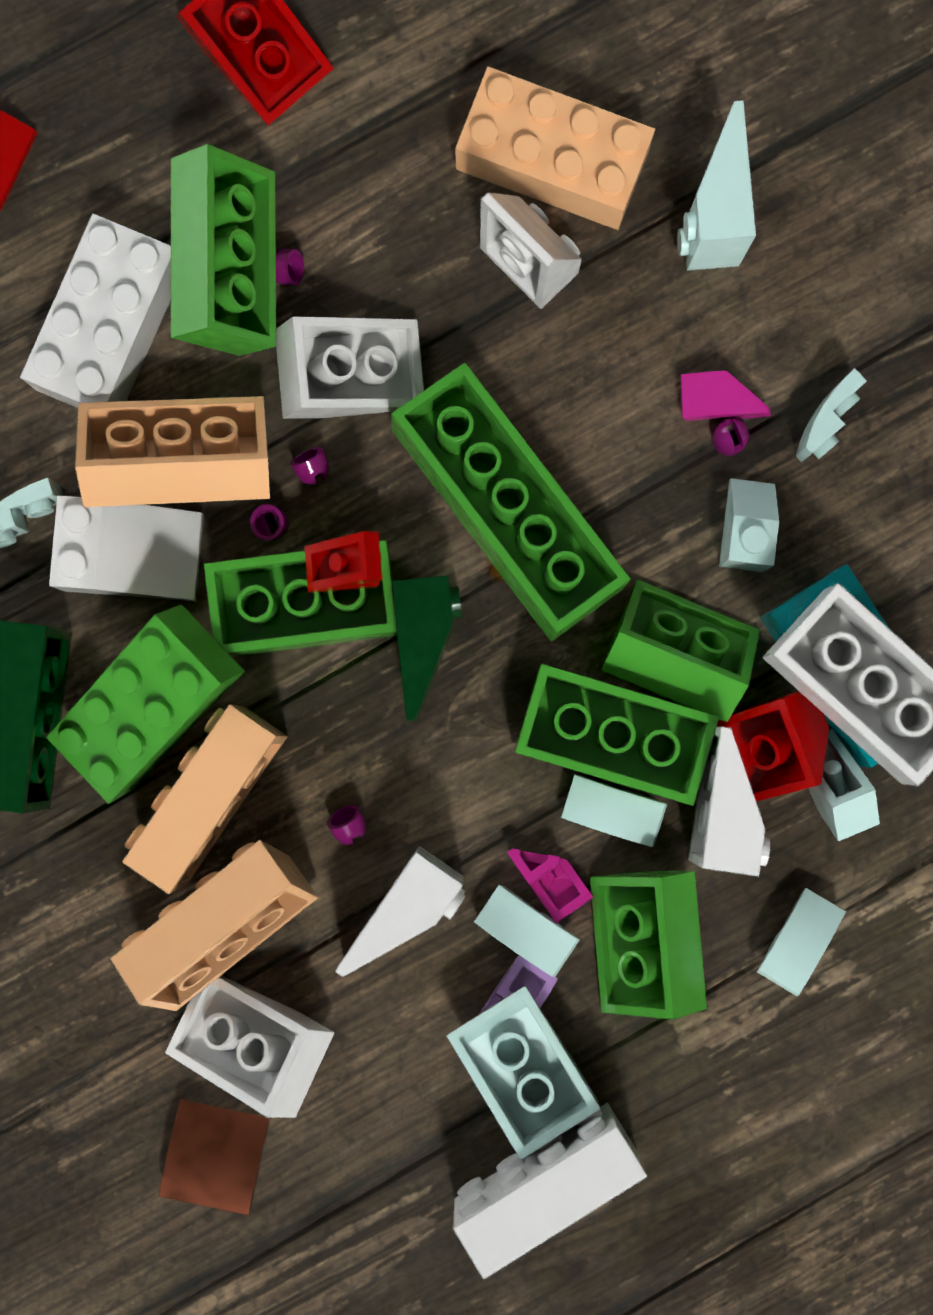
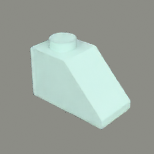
M733 478L729 480L719 567L764 572L774 566L779 528L775 484Z
M829 730L822 783L808 789L818 812L837 841H841L879 825L880 821L875 788L834 730Z

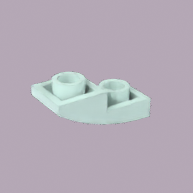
M855 368L826 396L812 415L804 430L796 453V457L801 462L812 453L820 459L839 442L834 434L845 425L839 417L861 399L855 392L867 382Z
M45 478L14 492L0 501V548L16 543V536L29 532L24 515H27L28 518H38L54 511L53 506L57 505V495L64 496L61 485L49 478Z
M574 775L561 818L616 837L654 847L667 803L627 789H619L582 775Z
M498 885L474 921V923L552 977L557 975L580 941L579 938L559 923H556L547 914L539 912L503 885Z
M805 888L800 893L781 931L773 940L757 973L798 996L823 956L846 911Z

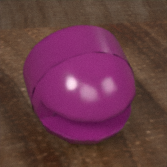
M285 248L276 250V283L298 285L304 275V259L301 252L297 249Z
M735 418L721 421L712 433L714 448L725 456H733L740 453L749 441L747 426ZM727 426H733L740 444L734 446Z
M322 447L306 450L294 457L290 462L296 476L305 484H317L314 477L317 475L323 480L327 478L329 463Z
M265 504L256 508L252 513L250 527L254 535L259 539L275 541L287 533L289 518L280 507ZM271 512L278 526V530L276 532L271 522V519L267 515Z
M348 805L338 809L327 820V826L333 837L342 844H354L352 839L357 836L362 839L367 829L365 818L356 805Z

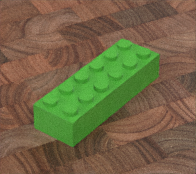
M463 363L391 413V431L551 642L622 591L630 581L627 573L466 363Z

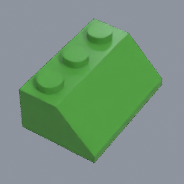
M637 579L611 639L601 670L621 680L655 692L662 697L672 699L698 711L718 716L720 720L727 722L749 686L760 630Z
M648 871L591 876L590 884L591 895L593 896L592 908L601 1012L674 1020L707 1009L695 871Z

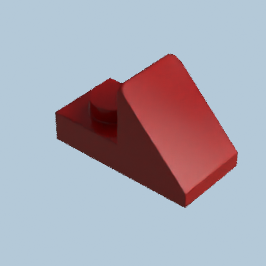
M363 531L305 546L308 592L377 587L380 580H382L379 532Z

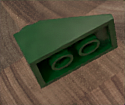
M448 575L392 581L405 718L407 722L419 721L454 630L453 618L462 617L459 586L450 587Z

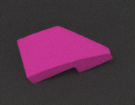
M726 370L681 374L682 417L685 421L723 417L740 420L771 416V409Z
M513 848L507 852L556 923L565 919L593 898L567 859Z

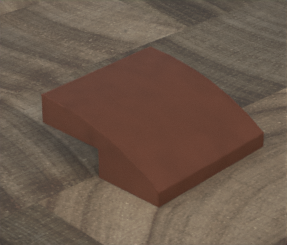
M180 1099L164 1165L159 1197L249 1216L270 1118Z

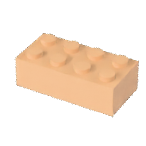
M487 66L455 148L456 170L619 230L649 152L655 128Z
M264 396L79 403L75 467L83 507L270 499Z
M229 705L226 710L222 708L216 710L204 728V731L209 733L201 747L198 749L193 746L180 762L178 770L183 772L173 787L166 785L151 806L156 813L147 826L140 824L125 844V847L130 851L122 862L168 894L189 883L288 737L244 706Z
M261 840L256 843H248L234 853L233 861L224 869L203 877L196 884V891L185 900L176 901L164 908L158 916L159 920L151 927L130 935L122 943L123 949L110 959L138 1004L177 1011L319 898L291 857Z

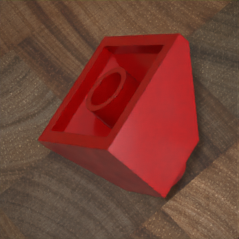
M797 690L732 713L727 722L718 719L716 727H726L732 730L756 802L815 787L822 783L829 727L823 712L800 691Z

